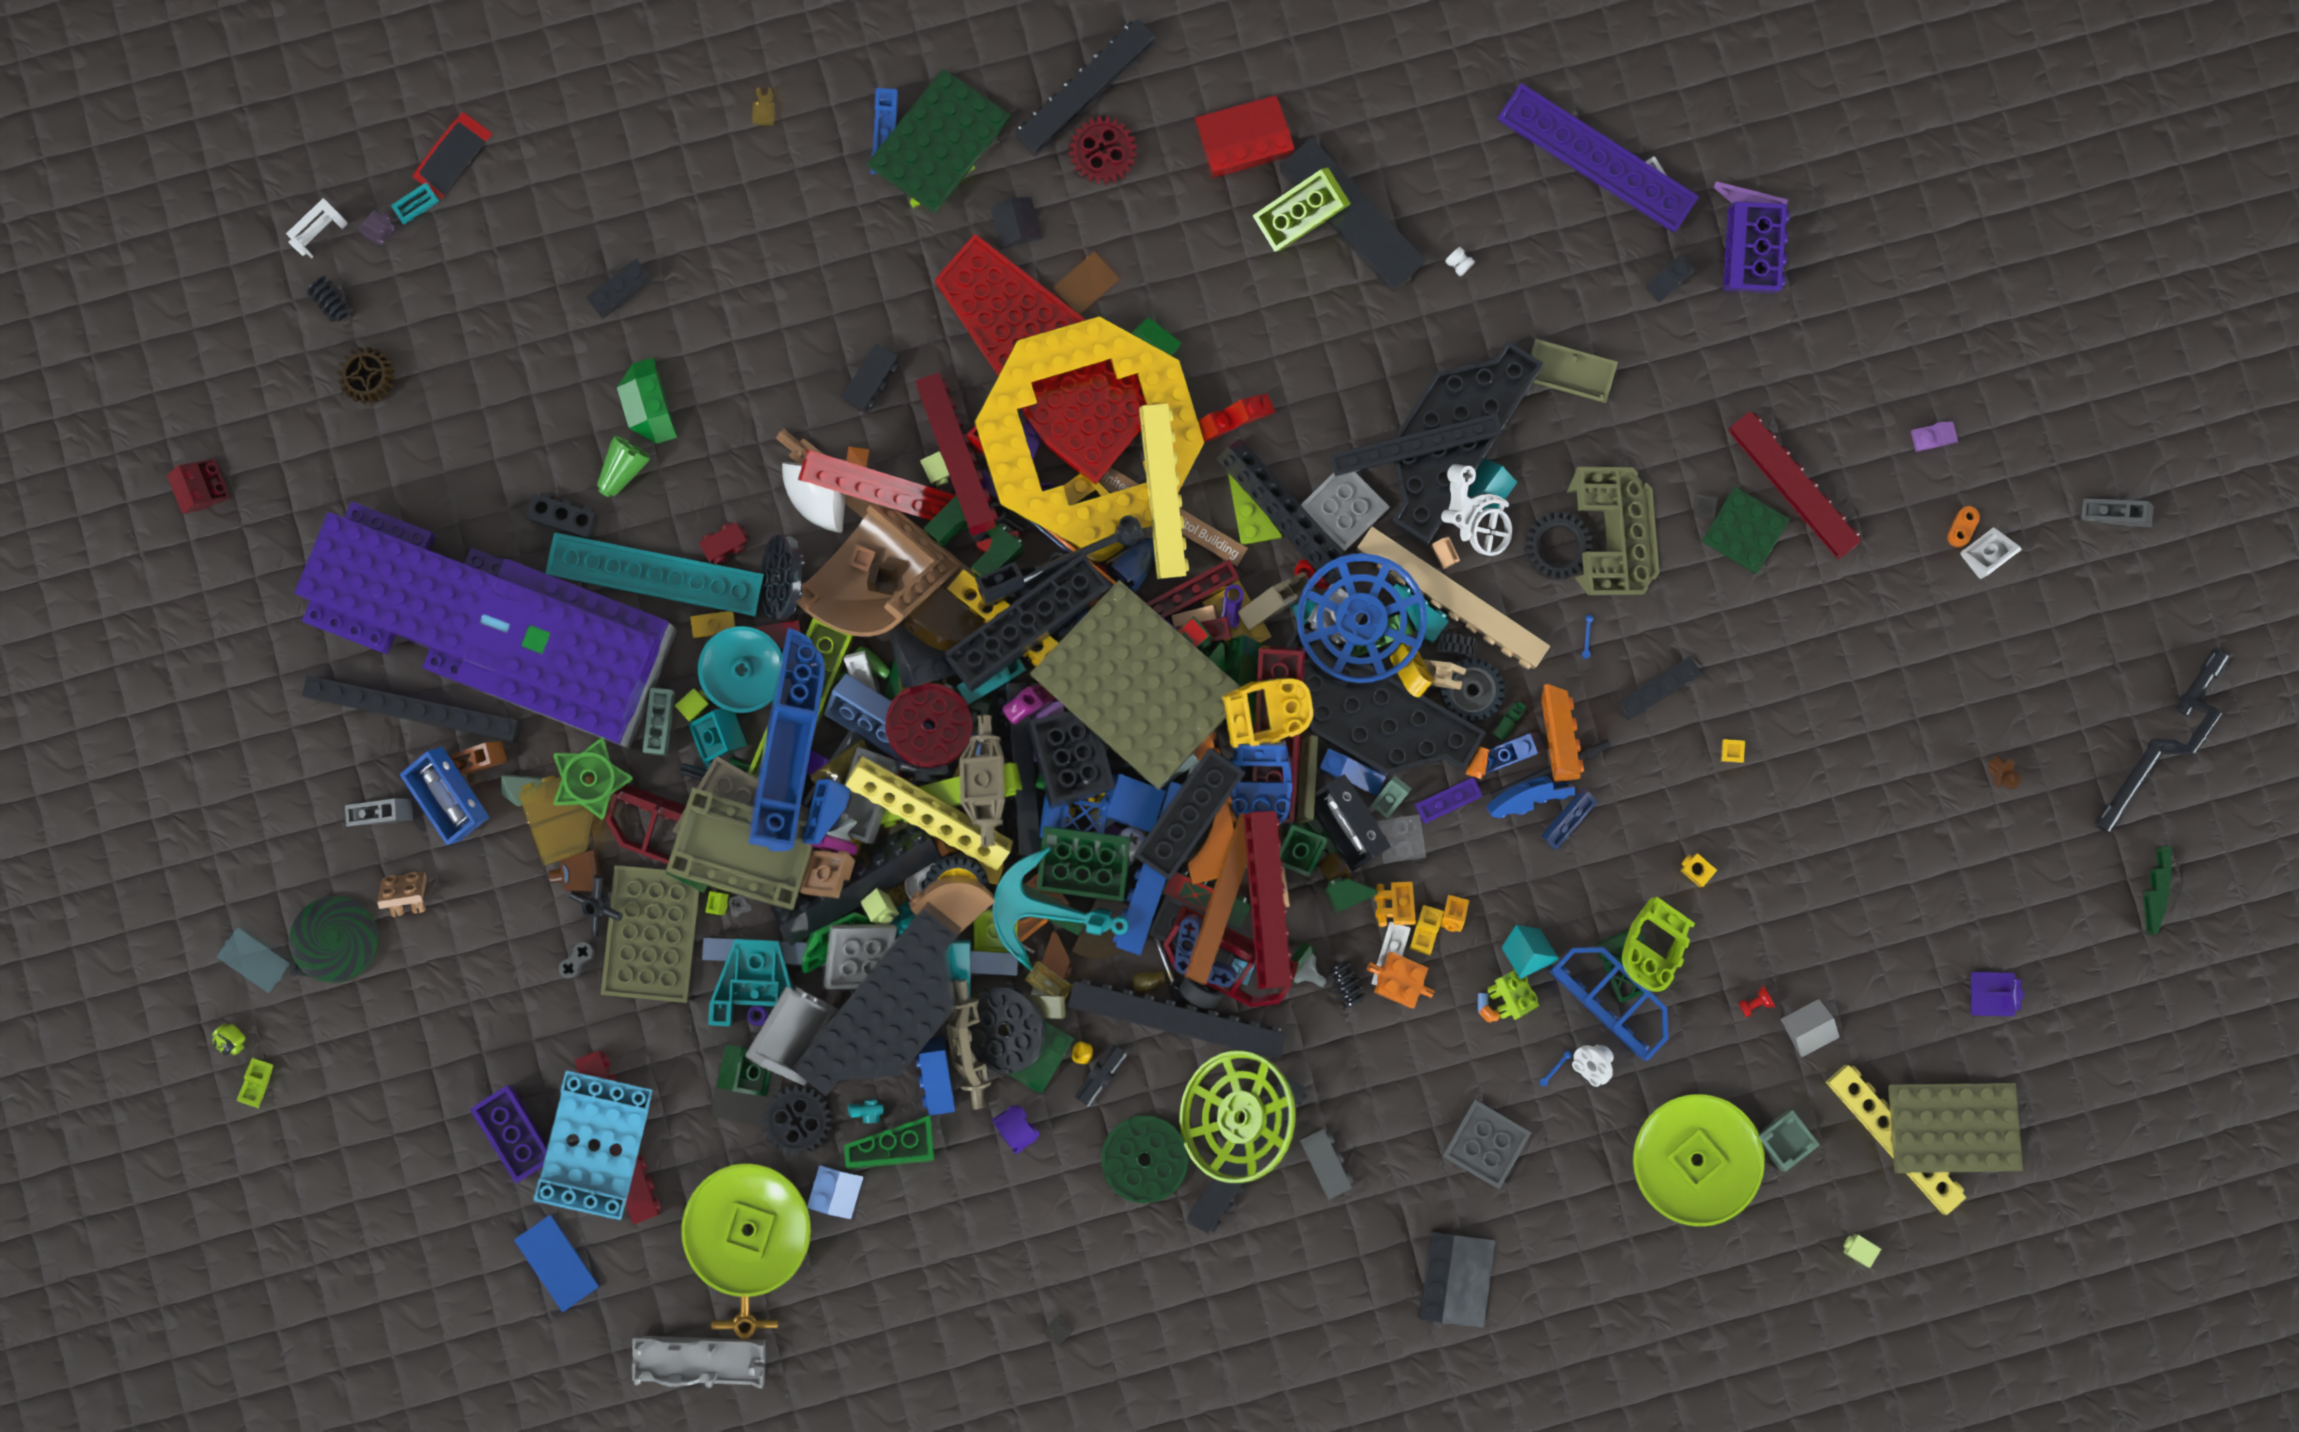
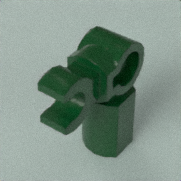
M1515 701L1506 713L1508 716L1503 717L1492 732V735L1503 742L1515 726L1514 721L1517 722L1524 714L1526 705L1521 701L1518 703Z

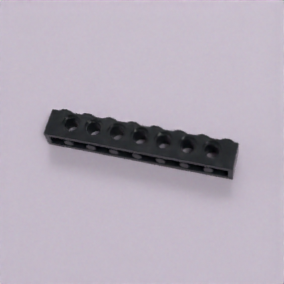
M1241 438L1228 446L1216 459L1316 571L1328 562L1346 556ZM1353 562L1346 563L1348 570L1354 566ZM1338 567L1331 569L1322 576L1329 585L1342 578Z

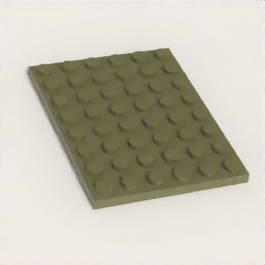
M1120 580L1030 673L1038 683L1158 790L1227 718L1222 696L1240 688L1236 682Z

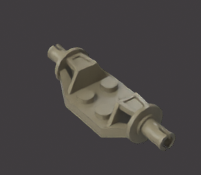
M990 715L978 716V735L970 738V743L960 758V800L972 820V825L981 827V847L995 846L994 827L1002 825V820L1000 819L1005 801L1004 756L999 744L1000 737L992 735V716ZM978 743H981L980 755H975ZM976 807L981 808L983 819L981 820L979 818Z
M958 979L953 983L957 1004L945 1022L951 1063L965 1081L961 1084V1089L969 1090L971 1093L972 1109H982L986 1107L983 1088L990 1086L991 1081L987 1079L986 1064L975 1062L974 1053L970 1049L969 1043L972 1041L970 1030L967 1029V1026L979 1022L976 1006L979 1001L977 998H969L967 979Z

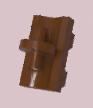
M1997 755L1990 761L1988 773L1994 777V785L1997 788L2001 786V783L2007 789L2019 787L2021 776L2018 772L2014 771L2015 762L2012 759L2004 761Z

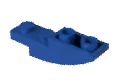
M1547 775L1537 777L1504 791L1486 807L1489 814L1495 818H1503L1507 814L1513 813L1519 815L1526 814L1528 811L1534 810L1533 802L1544 803L1548 799L1554 798L1560 800L1567 799L1569 796L1575 795V787L1569 780L1552 782Z

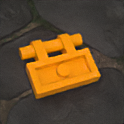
M1391 882V890H1384L1383 884H1377L1376 891L1378 894L1374 896V900L1377 902L1375 914L1378 919V925L1381 927L1386 926L1387 918L1393 917V925L1415 924L1413 882ZM1386 900H1392V908H1386Z

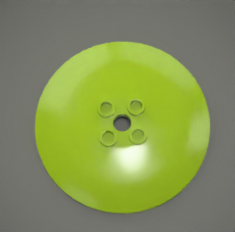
M1685 1095L1662 1104L1643 1123L1634 1145V1173L1644 1197L1665 1217L1690 1226L1715 1225L1739 1214L1756 1195L1764 1173L1763 1145L1758 1138L1759 1134L1754 1124L1735 1105L1710 1095ZM1696 1153H1699L1703 1158L1699 1166H1694L1691 1162L1692 1156Z
M757 1164L732 1165L718 1170L707 1177L690 1197L682 1220V1242L691 1267L709 1286L732 1296H757L768 1293L783 1285L796 1273L802 1264L810 1242V1216L799 1190L781 1173ZM748 1223L754 1227V1232L751 1236H747L744 1233V1226Z

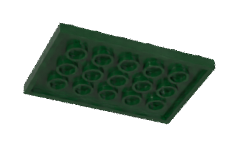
M942 69L866 163L867 167L935 214L1009 122L1011 115L945 69Z

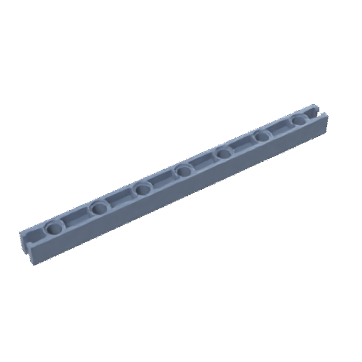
M704 938L702 960L726 961L735 939ZM779 942L786 964L802 965V957L807 943H796L791 946L789 942ZM970 951V973L1018 976V960L1011 953Z

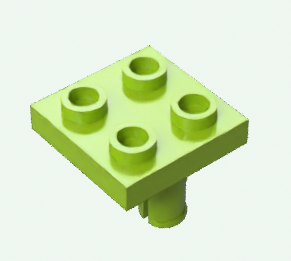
M1515 970L1495 980L1496 984L1489 986L1487 989L1488 993L1496 991L1490 995L1492 999L1503 996L1506 1003L1497 1007L1498 1012L1506 1010L1500 1014L1502 1019L1510 1015L1513 1016L1514 1020L1518 1019L1539 1006L1537 996L1528 984L1527 976L1520 979Z

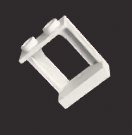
M323 198L286 234L291 238L289 243L302 256L307 254L310 258H313L314 256L305 246L332 220L342 229L348 222ZM324 210L325 213H323L305 232L296 237V235L299 232H301L320 212Z

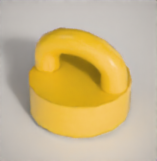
M1081 1041L1077 1042L1072 1048L1073 1061L1080 1064H1089L1093 1057L1091 1044Z

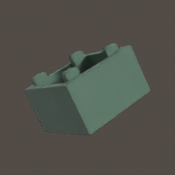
M1787 1109L1758 1132V1138L1762 1142L1763 1149L1780 1171L1784 1172L1819 1146V1143L1793 1110Z

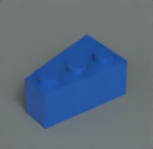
M945 1036L930 1038L919 1052V1055L915 1057L916 1066L921 1068L922 1075H919L920 1088L925 1089V1096H922L924 1109L928 1108L929 1115L955 1112V1100L948 1066L949 1060L945 1048Z

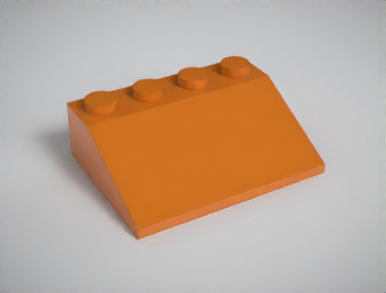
M1545 684L1541 702L1553 781L1561 782L1580 779L1581 772H1584L1582 759L1578 760L1577 752L1581 751L1579 738L1575 739L1574 731H1577L1576 718H1572L1571 710H1574L1573 697H1569L1566 690Z

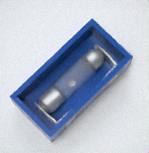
M443 747L427 751L399 774L447 846L463 840L490 818Z

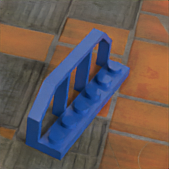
M1604 947L1571 948L1557 964H1554L1548 970L1642 1061H1648L1668 1040L1667 1007L1649 990L1634 982L1626 973L1623 965ZM1601 952L1614 967L1587 994L1584 991L1586 989L1585 985L1578 979L1574 981L1569 976L1571 972L1563 964L1574 953ZM1620 970L1643 994L1616 1021L1618 1017L1609 1009L1606 1012L1600 1006L1602 1002L1595 994ZM1647 997L1661 1009L1662 1038L1650 1051H1648L1650 1047L1641 1039L1637 1041L1632 1036L1634 1032L1625 1024L1621 1026Z

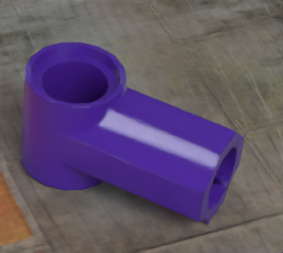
M1230 585L1225 589L1221 618L1228 616L1229 624L1232 628H1238L1240 616L1237 612L1241 610L1243 590L1238 585ZM1231 589H1236L1240 593V597L1235 601L1230 600L1227 596L1228 591Z

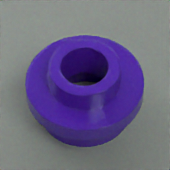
M753 1005L747 1011V1020L754 1026L765 1024L769 1016L768 1010L764 1006ZM756 1011L761 1012L762 1017L760 1019L754 1017Z

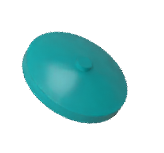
M735 626L724 629L715 634L706 643L701 652L698 662V677L701 687L714 704L725 710L737 713L758 710L773 700L782 652L776 642L759 629L748 626Z

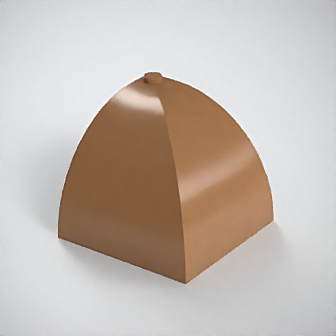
M871 503L866 510L868 514L839 550L816 574L801 585L803 593L802 597L797 601V604L819 622L849 635L874 636L889 631L957 572L962 565L899 510ZM856 545L877 553L873 563L897 568L898 579L893 595L868 591L867 579L869 572L848 565Z

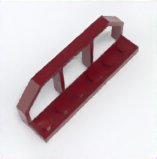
M627 784L614 792L606 821L621 847L668 864L671 856L648 848L659 814L665 819L678 821L686 806ZM618 799L625 804H634L644 811L653 812L643 845L627 840L613 816Z
M1185 905L1179 910L1176 922L1163 944L1174 968L1176 949L1172 939L1180 928L1181 922L1190 914L1197 915L1202 920V923L1205 915ZM1189 922V924L1191 925V928H1190V932H1191L1195 927H1193V926H1192V923ZM1225 927L1219 947L1247 960L1248 963L1232 986L1222 987L1207 982L1206 985L1249 1007L1279 1004L1290 987H1282L1280 992L1276 994L1251 996L1238 989L1253 965H1256L1254 940ZM1289 959V966L1293 976L1292 986L1299 963Z

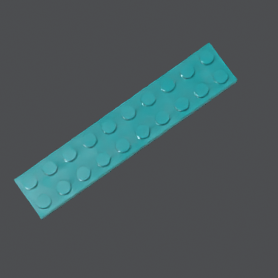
M554 533L545 574L553 577L756 617L765 576L760 573Z

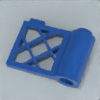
M1045 794L1039 827L1040 838L1043 836L1044 826L1067 828L1074 824L1077 830H1081L1076 821L1084 815L1092 823L1084 831H1089L1095 827L1098 833H1105L1107 818L1102 817L1094 822L1088 812L1094 808H1099L1100 803L1081 800L1073 804L1079 805L1084 812L1073 819L1069 813L1070 804L1050 809Z

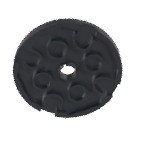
M774 535L765 548L760 572H764L765 576L760 597L764 612L771 620L784 621L791 614H794L797 601L802 597L803 593L801 580L804 557L800 555L798 541L791 535Z
M999 986L981 993L977 997L979 1003L976 1005L979 1022L967 1026L972 1036V1046L970 1047L974 1055L980 1062L986 1064L987 1068L998 1073L1010 1074L1030 1067L1039 1058L1045 1044L1046 1029L1039 1007L1025 992L1010 986ZM1004 1024H1007L1009 1028V1035L1003 1033L1002 1027Z

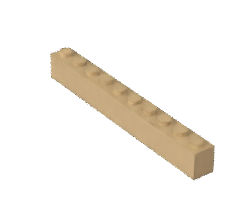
M1374 527L1370 528L1356 551L1359 554L1378 555L1400 565L1418 584L1422 595L1431 600L1429 603L1439 610L1443 608L1448 612L1447 615L1456 622L1458 620L1464 622L1466 629L1474 634L1478 632L1483 635V640L1492 646L1496 644L1501 647L1500 651L1510 658L1514 656L1519 659L1518 663L1528 670L1530 667L1535 669L1550 648V645ZM1376 563V568L1380 570L1382 565ZM1392 569L1389 570V573L1395 576L1394 580L1396 582L1408 585L1405 579Z

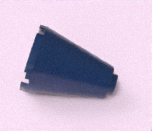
M1145 538L1108 560L1103 567L1110 573V578L1116 583L1120 580L1133 593H1136L1155 564L1153 538Z

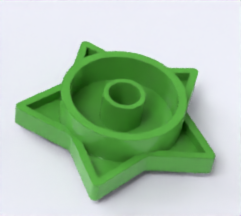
M603 738L597 740L581 754H553L562 778L553 802L555 806L582 805L599 819L604 820L611 795L633 780L632 776L610 762ZM592 776L594 778L593 783H586V777Z

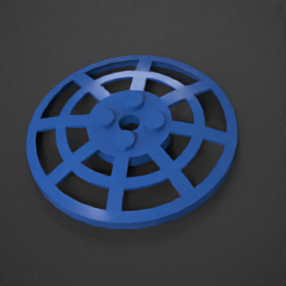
M1366 553L1342 556L1320 568L1309 579L1303 589L1297 610V628L1300 640L1313 662L1333 677L1355 683L1383 680L1404 668L1419 650L1427 624L1424 597L1412 576L1390 559ZM1368 561L1381 564L1382 567L1377 577L1366 574L1350 576L1346 563ZM1335 567L1339 568L1342 579L1334 583L1323 596L1311 591L1323 575ZM1390 569L1405 579L1414 592L1413 596L1402 600L1397 590L1385 581ZM1366 581L1374 584L1369 594L1356 593L1353 582ZM1345 585L1349 597L1343 600L1340 605L1329 600L1336 590ZM1382 587L1393 596L1396 603L1388 606L1383 605L1377 598ZM1308 598L1319 604L1316 616L1318 630L1305 634L1303 615ZM1418 603L1420 626L1418 636L1415 639L1405 635L1407 625L1406 608ZM1325 608L1336 612V624L1326 628L1323 626ZM1400 611L1401 622L1399 631L1387 627V615ZM1363 613L1368 617V622L1365 625L1356 623L1355 618L1358 614ZM1340 633L1346 640L1342 652L1331 644L1327 636ZM1382 635L1394 639L1393 643L1386 650L1378 653L1375 641ZM1321 639L1326 648L1338 657L1333 669L1317 657L1311 649L1309 642ZM1400 642L1412 647L1409 654L1399 664L1385 671L1381 660L1390 655L1399 646ZM1354 645H1366L1371 657L1357 658L1349 655ZM1346 662L1353 664L1373 663L1377 675L1357 677L1341 672Z

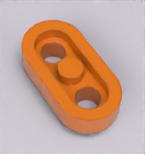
M1966 506L1958 511L1947 534L1948 542L1952 546L1962 547L1970 541L1980 519L1976 508ZM1967 513L1972 515V520L1966 518ZM1958 532L1963 534V539L1957 537Z

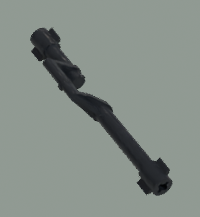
M2214 648L2200 667V673L2185 695H2181L2179 698L2180 702L2175 710L2180 714L2188 717L2193 709L2207 713L2188 743L2185 745L2177 740L2156 738L2150 740L2148 749L2111 803L2104 807L2094 822L2097 828L2108 834L2114 831L2124 815V809L2162 754L2195 755L2202 743L2207 740L2206 737L2221 717L2222 712L2205 702L2206 690L2213 679H2218L2225 669L2226 664L2230 660L2227 654Z

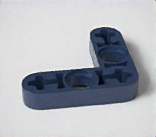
M1194 914L1187 915L1180 925L1174 964L1177 971L1185 974L1187 969L1183 960H1186V964L1189 963L1202 925V920ZM1189 922H1191V923H1192V926L1195 927V928L1191 931V933H1189L1190 928H1191V925L1189 924ZM1184 940L1191 941L1193 948H1187L1184 945ZM1214 960L1207 982L1222 987H1229L1236 980L1237 972L1232 966Z

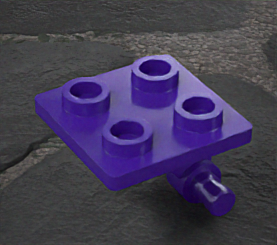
M1972 972L1971 1015L2015 1016V1010L2022 1009L2021 1002L2024 999V990L2021 987L2022 980L2015 979L2014 973Z

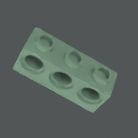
M650 688L643 752L646 754L668 756L675 692L673 690Z

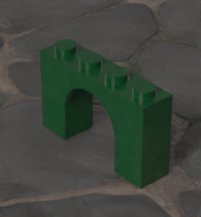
M957 495L924 527L925 533L942 548L957 533L969 528ZM995 522L996 528L985 531L991 537V545L986 553L971 567L972 575L975 578L1015 562L1024 553L1022 541L1016 535L1011 536L1006 532V527L1000 522Z

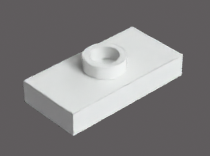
M862 651L844 655L849 676L857 679L870 689L877 691L866 652Z

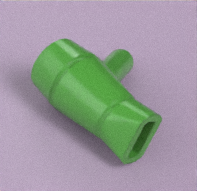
M863 645L857 648L854 653L866 652L873 674L884 680L890 676L891 669L872 650ZM848 670L839 674L837 678L839 682L845 674L849 675Z

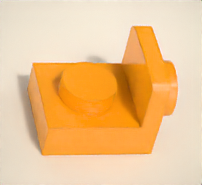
M1448 895L1440 927L1452 932H1461L1465 923L1469 900Z

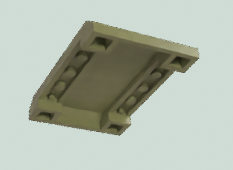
M693 787L666 872L774 906L793 910L812 849L810 844L802 843L807 822L798 820L794 847L791 850L769 851L768 847L748 844L752 806L722 798Z

